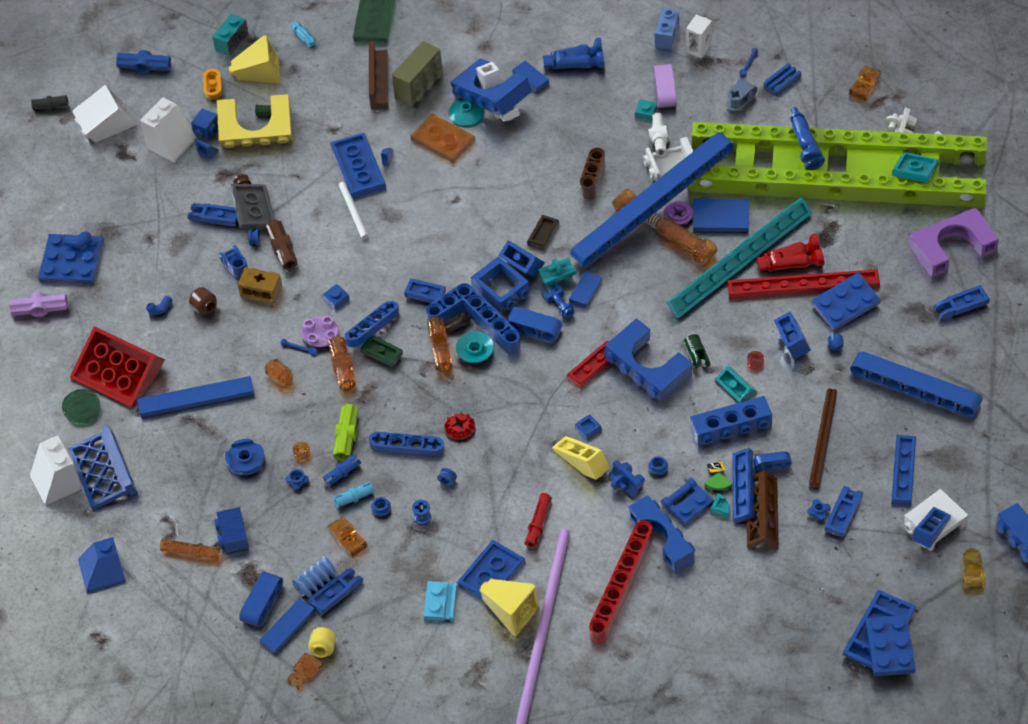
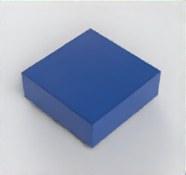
M590 414L574 424L575 429L586 441L602 431V426Z

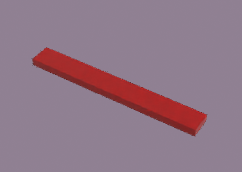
M878 269L727 280L729 299L826 292L858 272L872 289L880 288Z

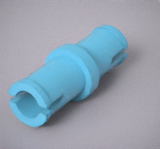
M367 482L356 488L351 487L348 491L337 496H333V501L337 508H340L351 502L356 503L360 498L374 494V490L370 482Z

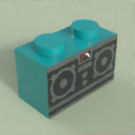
M232 13L212 36L215 51L231 56L248 35L246 19Z

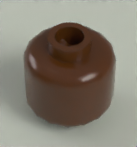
M199 287L190 294L189 305L199 314L206 315L215 310L217 298L208 289Z

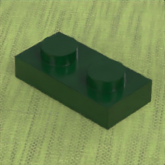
M375 336L370 337L360 347L361 353L391 367L403 355L401 348Z

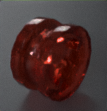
M752 351L747 355V366L750 369L758 370L763 367L764 355L761 352ZM756 358V360L759 359V361L755 362L754 360L753 362L752 359Z

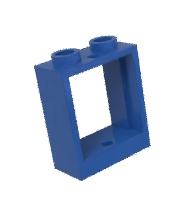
M499 256L471 276V286L501 314L510 310L518 301L525 299L530 293L529 281ZM503 273L517 286L500 297L487 285Z

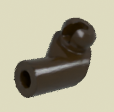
M461 312L458 318L444 324L446 331L449 333L469 324L470 316L466 312Z

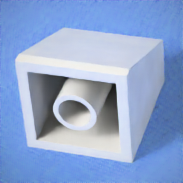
M106 85L73 110L76 117L74 119L75 122L82 127L81 133L86 139L90 138L94 142L137 125L125 101Z
M164 97L140 120L147 149L174 163L195 143L197 138L177 104Z
M57 435L41 442L30 477L46 506L81 490V486L74 465L59 436Z

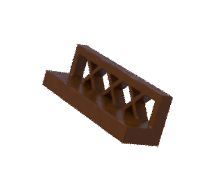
M369 41L371 108H388V50H375L374 41Z
M763 470L753 475V483L758 481V485L753 490L754 501L759 496V500L754 507V518L758 512L759 518L755 524L754 518L747 520V546L749 548L762 543L771 548L779 546L777 478ZM759 529V537L754 539V536Z

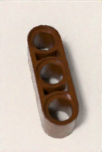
M593 148L589 151L580 178V194L584 199H593L597 194L605 169V152L601 148Z

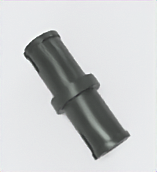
M50 95L46 98L31 99L33 111L46 108L52 110L54 107L69 105L67 95L56 97Z

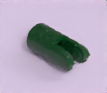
M692 334L687 336L683 343L694 368L700 367V361L703 367H709L710 360L699 335Z

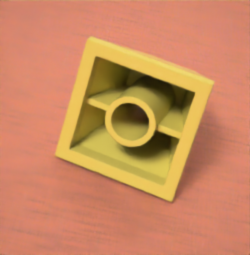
M267 35L262 36L231 61V66H229L230 75L232 77L235 76L240 81L281 83L279 57Z
M490 579L480 587V593L484 602L515 637L540 608L536 586L533 584Z

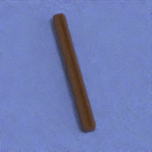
M828 388L826 391L810 475V487H820L837 397L836 389Z

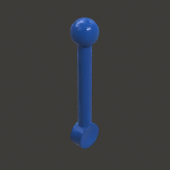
M757 48L752 49V54L744 69L740 70V76L745 77L747 75L746 70L754 56L758 54Z
M286 339L280 341L282 346L288 345L310 352L312 356L317 354V349L314 347L310 349L288 342Z

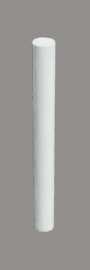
M341 182L339 183L341 192L360 236L365 240L369 237L346 183Z

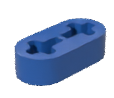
M786 451L760 454L753 459L757 472L763 470L767 472L782 470L792 465L790 453Z

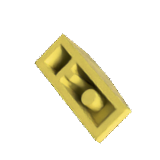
M565 436L552 447L554 452L582 474L595 480L603 476L610 468L601 449Z

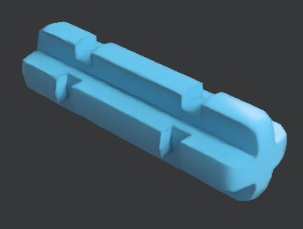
M295 21L291 24V29L308 47L311 48L316 45V39L310 36L311 34L300 22Z

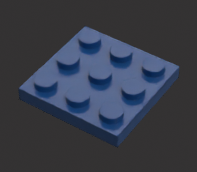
M49 234L38 275L39 282L94 285L104 243L103 236H91V240L82 248L64 246V238H75L78 235Z

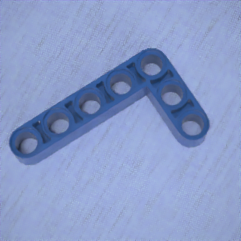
M462 283L426 308L427 322L431 327H440L465 311L505 352L515 354L520 351V335L518 331L470 284Z

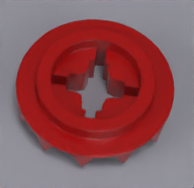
M462 412L456 415L453 413L450 418L447 417L444 424L446 434L456 440L470 437L475 431L474 418ZM457 422L463 424V430L456 425Z

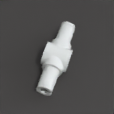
M655 113L652 115L653 125L649 129L651 144L655 146L656 155L664 157L667 154V141H670L667 125L663 124L662 114Z

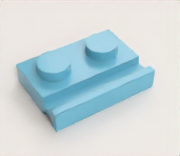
M428 581L424 620H450V622H453L457 583L448 584V582Z

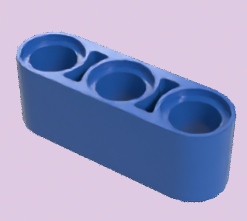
M513 307L507 318V321L519 334L551 343L556 341L563 327V323L555 317L520 307Z
M263 571L240 611L239 620L260 627L282 588L283 577Z

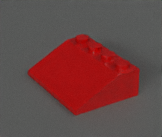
M94 326L69 378L133 408L138 402V398L142 397L157 377L165 359Z

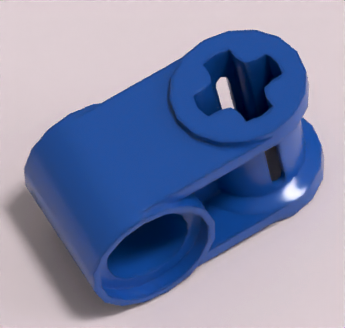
M234 245L232 249L224 253L220 252L218 255L224 267L228 269L236 280H240L244 268H248V265L238 247Z

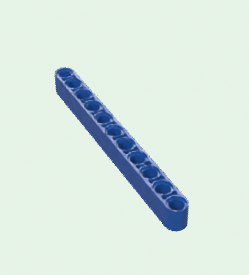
M721 132L714 134L576 244L570 252L571 257L584 268L591 265L733 150L734 143Z

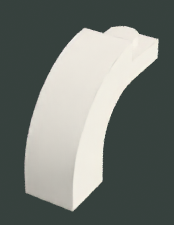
M493 62L476 68L482 89H490L502 84L500 71ZM516 106L503 116L493 113L497 119H501L503 122L520 116L519 109Z

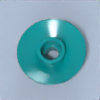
M463 99L454 102L449 109L450 120L461 127L474 126L484 117V108L468 103Z
M480 331L467 332L456 343L457 355L468 363L483 362L492 355L494 350L491 337Z

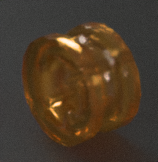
M301 441L294 444L292 448L294 458L298 461L309 459L311 452L308 443Z

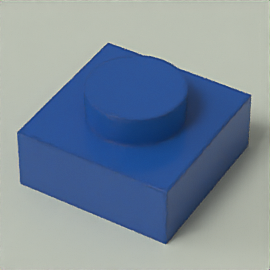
M338 284L323 293V299L334 309L350 299L349 294Z

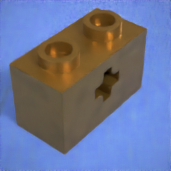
M245 267L238 282L240 296L274 303L282 287L280 274L256 268Z

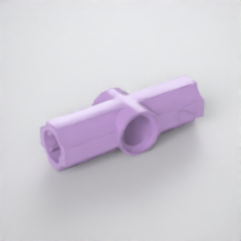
M36 292L29 298L11 299L9 301L11 316L31 314L35 317H43L47 312L67 310L66 293L46 295L42 292Z

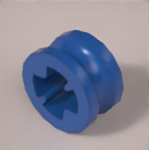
M249 229V246L253 244L259 246V229L255 231Z
M442 468L437 479L441 484L450 487L453 486L457 474L451 469Z

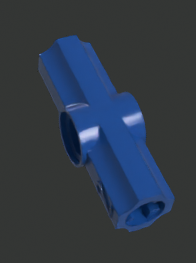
M141 50L138 54L117 53L116 65L117 68L135 69L142 74H146L150 70L170 71L171 56L153 55L147 50Z

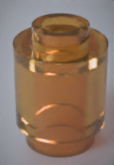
M278 359L270 360L266 364L265 374L279 385L286 386L293 379L291 369Z

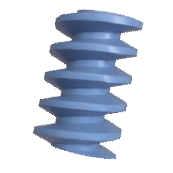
M323 556V561L318 560L316 565H311L310 570L306 569L304 575H298V580H292L295 589L302 596L306 595L310 598L312 596L311 590L316 593L318 591L317 586L324 587L323 581L328 583L331 581L330 576L333 578L337 577L333 564L326 556Z

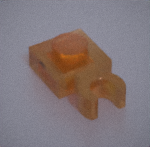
M305 652L293 667L296 673L288 676V684L291 685L293 681L298 680L296 688L300 690L304 685V679L306 678L311 681L322 667V662Z

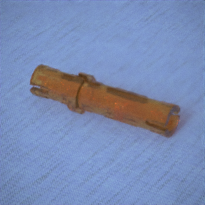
M162 539L160 542V551L191 555L198 559L202 557L219 560L221 554L219 547L205 546L203 543L191 544Z

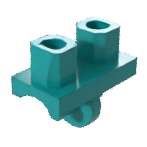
M569 257L561 261L555 258L552 259V264L538 269V273L545 286L550 288L560 280L565 282L571 280L572 276L576 275V269L572 266Z

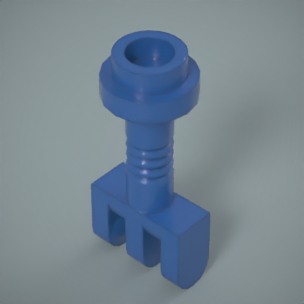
M559 284L554 285L556 291L550 287L548 288V293L545 290L541 292L542 297L547 303L556 302L561 308L560 314L562 317L571 318L574 315V306L571 303L566 304L561 298L564 296V291Z

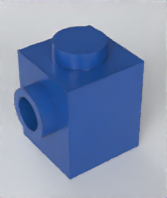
M203 108L199 111L191 122L192 131L195 136L209 140L217 132L218 116L216 113Z

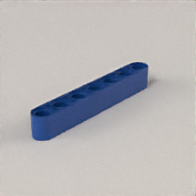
M858 352L850 367L852 374L967 417H974L983 400L982 396L977 392L867 352Z

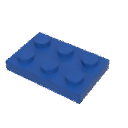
M858 272L814 298L811 304L830 328L835 331L880 304L881 299Z
M907 615L865 618L873 676L915 673L916 667Z

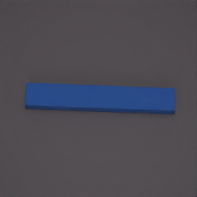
M251 376L138 398V405L142 418L254 395Z

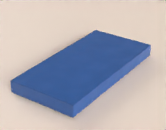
M365 133L330 142L352 198L386 188V183Z

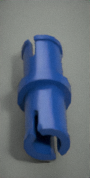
M352 454L341 464H336V468L324 475L323 480L327 481L332 477L326 483L331 487L332 484L342 477L348 476V473L360 465L361 461L358 459L351 463L357 458L355 454Z

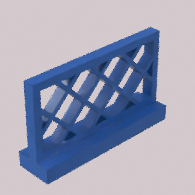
M108 425L101 427L102 432L68 448L93 510L128 493L130 496L138 493L116 437ZM102 439L103 443L100 449L94 448L95 442ZM80 449L86 450L82 457L76 456L75 452ZM90 451L97 452L94 460L87 459ZM102 454L109 456L106 464L99 462ZM84 463L92 464L88 472L81 470ZM96 466L104 467L100 475L93 474ZM108 469L115 470L112 478L104 477ZM91 477L97 479L94 487L87 485ZM102 480L109 482L106 490L99 489ZM114 484L121 485V490L115 493L110 492ZM96 492L102 493V498L94 502L93 498Z

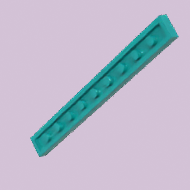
M799 198L668 300L666 303L674 316L680 318L811 215L812 211L805 199Z

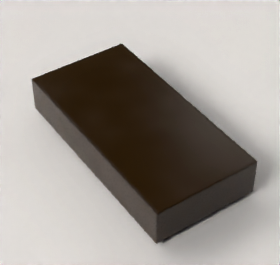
M542 215L527 240V245L544 251L559 225V220Z

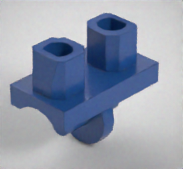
M618 460L614 461L612 464L613 469L609 473V477L612 480L611 487L614 490L621 488L632 498L637 496L638 490L644 485L645 478L641 474L634 476L632 474V466L628 462L621 464Z

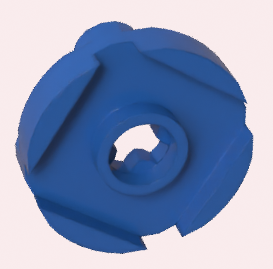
M240 439L231 444V448L225 453L227 467L235 476H244L261 471L265 455L259 443H254L251 439ZM245 454L247 455V457H249L246 460L241 459Z

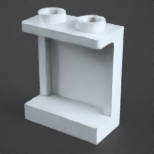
M687 137L680 138V146L666 149L667 154L664 157H658L656 152L651 153L649 147L645 148L643 161L645 166H649L651 180L657 181L693 152Z
M941 489L908 512L904 517L905 530L909 534H914V529L933 507L951 515L950 520L930 548L926 547L930 551L934 550L936 542L956 527L962 530L967 526L968 514Z

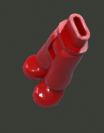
M811 234L806 245L802 242H797L764 253V256L756 258L759 271L768 270V272L788 268H807L812 264L816 266L825 265L824 255L819 246L817 234Z

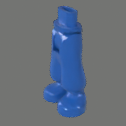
M601 37L594 40L592 47L583 44L557 50L554 53L550 52V55H544V68L552 67V70L565 68L588 69L593 66L605 68Z
M793 107L790 110L792 113L790 120L798 143L803 151L800 154V159L804 163L806 170H817L824 164L825 158L810 132L805 116L799 112L797 107Z

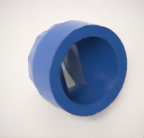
M833 334L828 337V345L832 350H840L843 347L842 335Z

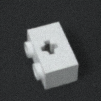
M695 15L686 28V53L702 59L712 45V20Z

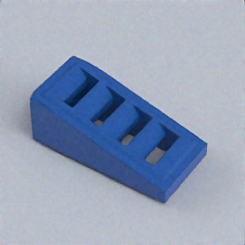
M933 507L914 529L913 540L930 548L950 520L951 515Z

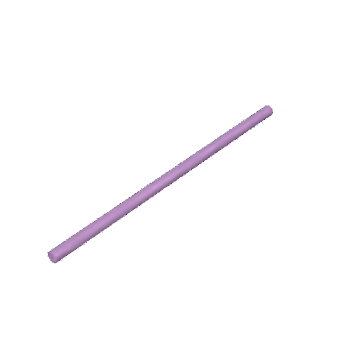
M568 529L560 530L516 724H526L569 540L570 531Z

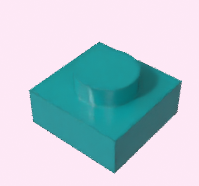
M640 99L635 110V117L652 120V115L655 114L657 109V102Z

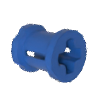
M425 500L414 502L412 506L414 521L418 525H426L432 518L429 512V503Z

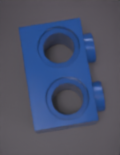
M791 311L774 320L787 349L794 359L811 351Z

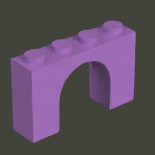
M977 208L966 210L959 215L949 217L937 224L934 223L927 228L910 234L909 246L931 278L948 271L949 258L939 245L942 239L950 236L965 238L973 245L980 257L997 251L999 238Z

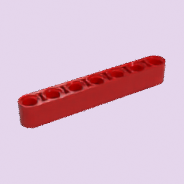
M639 521L634 526L589 623L590 640L595 644H603L608 639L652 543V525L647 521Z

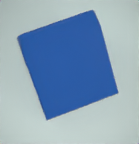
M197 138L195 139L198 153L212 159L219 151L217 148Z

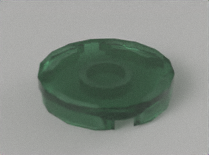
M77 389L70 392L62 402L64 416L68 421L75 424H84L89 422L90 419L97 417L101 407L97 394L87 389Z

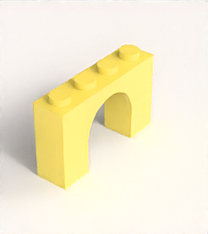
M289 95L270 96L271 119L264 128L257 131L246 130L238 124L235 99L217 100L218 132L221 147L233 148L236 145L249 147L253 144L269 145L271 142L284 144L288 143V141H293Z

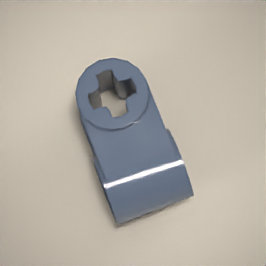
M739 79L727 93L729 99L727 109L730 112L741 111L754 98L757 87L743 79Z

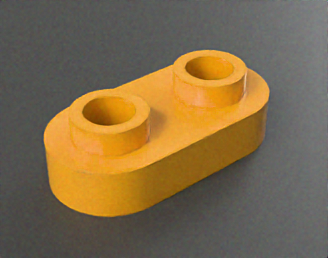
M208 69L203 74L204 94L210 100L218 99L222 95V79L217 69Z

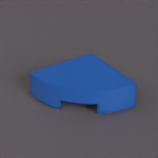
M392 148L383 149L381 152L382 164L384 166L390 165L394 153Z

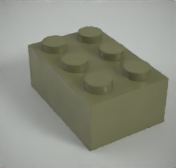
M422 41L392 74L395 99L412 107L416 102L420 101L422 95L432 87L433 83L442 76V58L439 48Z

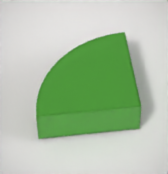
M718 472L704 483V487L711 491H727L733 488V484Z

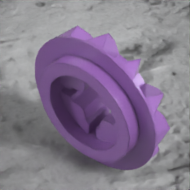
M672 202L664 209V217L672 226L675 224L680 227L681 224L687 225L688 221H692L693 209L685 202ZM675 212L678 214L682 213V217L675 216Z

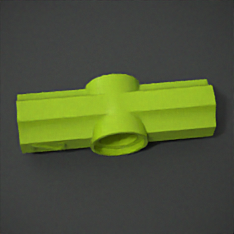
M353 404L342 406L339 423H336L333 458L344 462L351 456L352 445L356 441V423L359 410Z

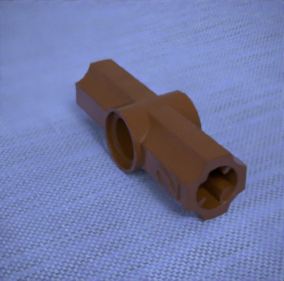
M271 220L266 227L271 238L274 254L278 256L283 269L293 270L298 265V262L293 252L290 236L286 234L281 221Z

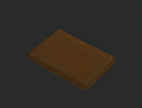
M433 113L410 135L412 141L453 163L475 141L474 135Z

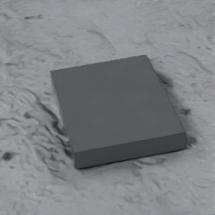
M231 184L229 189L239 228L267 230L266 225L271 220H274L275 217L266 184Z

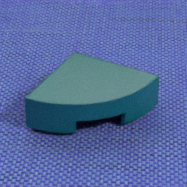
M718 493L710 508V513L729 519L730 506L726 498Z

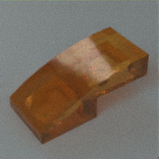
M865 65L859 72L856 82L849 89V95L865 101L875 87L882 71Z
M343 516L327 526L331 535L351 557H354L368 547L367 542Z

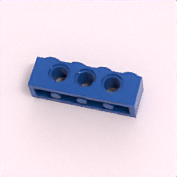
M765 396L690 416V428L698 446L707 445L721 439H728L738 434H746L756 429H764L772 425V412Z

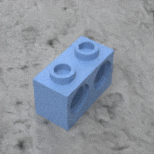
M662 8L655 30V48L673 49L680 25L679 10Z

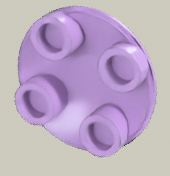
M331 316L306 319L303 322L301 335L303 340L311 346L326 347L337 340L339 328Z

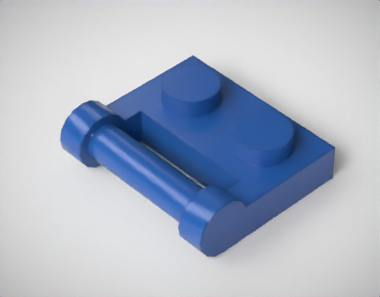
M693 478L686 480V484L669 497H664L660 501L662 506L684 527L710 508L714 502V499L699 487ZM691 490L693 492L676 507L673 505L674 502Z

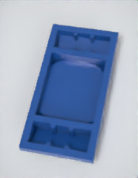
M878 589L842 655L872 668L865 618L907 615L909 624L916 606Z

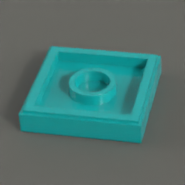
M903 152L892 170V176L928 183L939 165V159Z

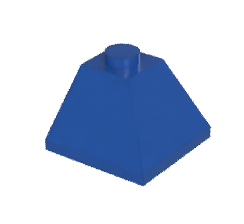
M113 537L94 542L78 558L87 593L126 582Z

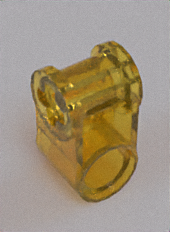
M975 548L965 550L961 564L964 589H967L968 586H981L984 588L986 586V578L981 553Z

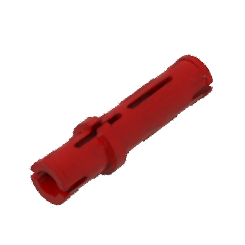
M541 493L524 542L528 548H536L539 536L543 533V524L552 500L550 494Z

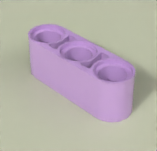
M672 64L653 65L658 108L676 107L677 101Z

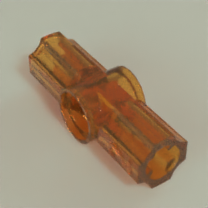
M432 317L427 321L435 367L438 371L446 372L452 368V361L442 318Z
M334 336L329 340L334 373L337 375L340 389L345 391L352 390L356 386L352 371L351 356L348 353L345 338Z

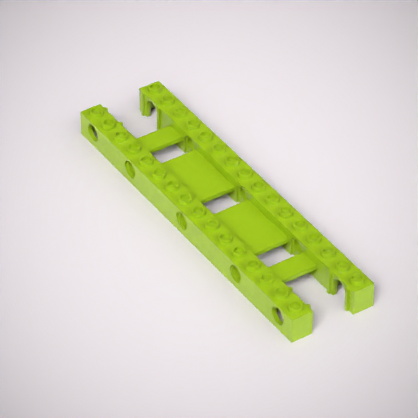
M693 122L692 150H696L701 146L704 139H709L717 132H721L734 143V148L731 152H736L735 166L714 165L689 185L687 192L984 208L986 179L957 178V176H954V178L939 177L938 165L929 182L925 183L892 176V170L903 152L939 159V163H953V165L959 164L962 152H973L975 154L974 164L977 166L985 165L987 137L810 128V132L816 140L825 158V162L817 170H806L804 163L800 159V154L803 151L798 143L793 127ZM755 153H772V168L754 167ZM845 156L847 158L846 172L827 171L828 157ZM703 180H708L712 182L713 185L709 187H704L700 185L699 182ZM963 194H970L973 196V199L962 200L959 197Z

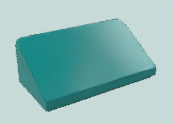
M728 365L715 378L739 403L748 400L757 392L740 374Z

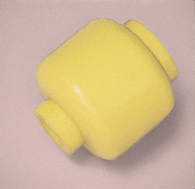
M325 627L314 629L309 639V651L319 658L330 656L335 648V633Z

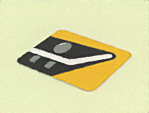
M723 462L707 464L710 473L726 470Z

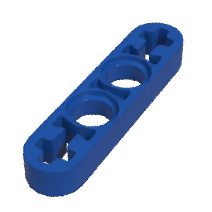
M395 301L383 303L345 333L346 345L351 348L360 346L399 315L398 303Z
M374 432L369 437L371 449L377 452L433 457L440 456L444 452V442L439 437L389 432ZM400 440L402 444L400 446H393L392 442ZM414 442H420L421 446L418 448L411 447V444Z

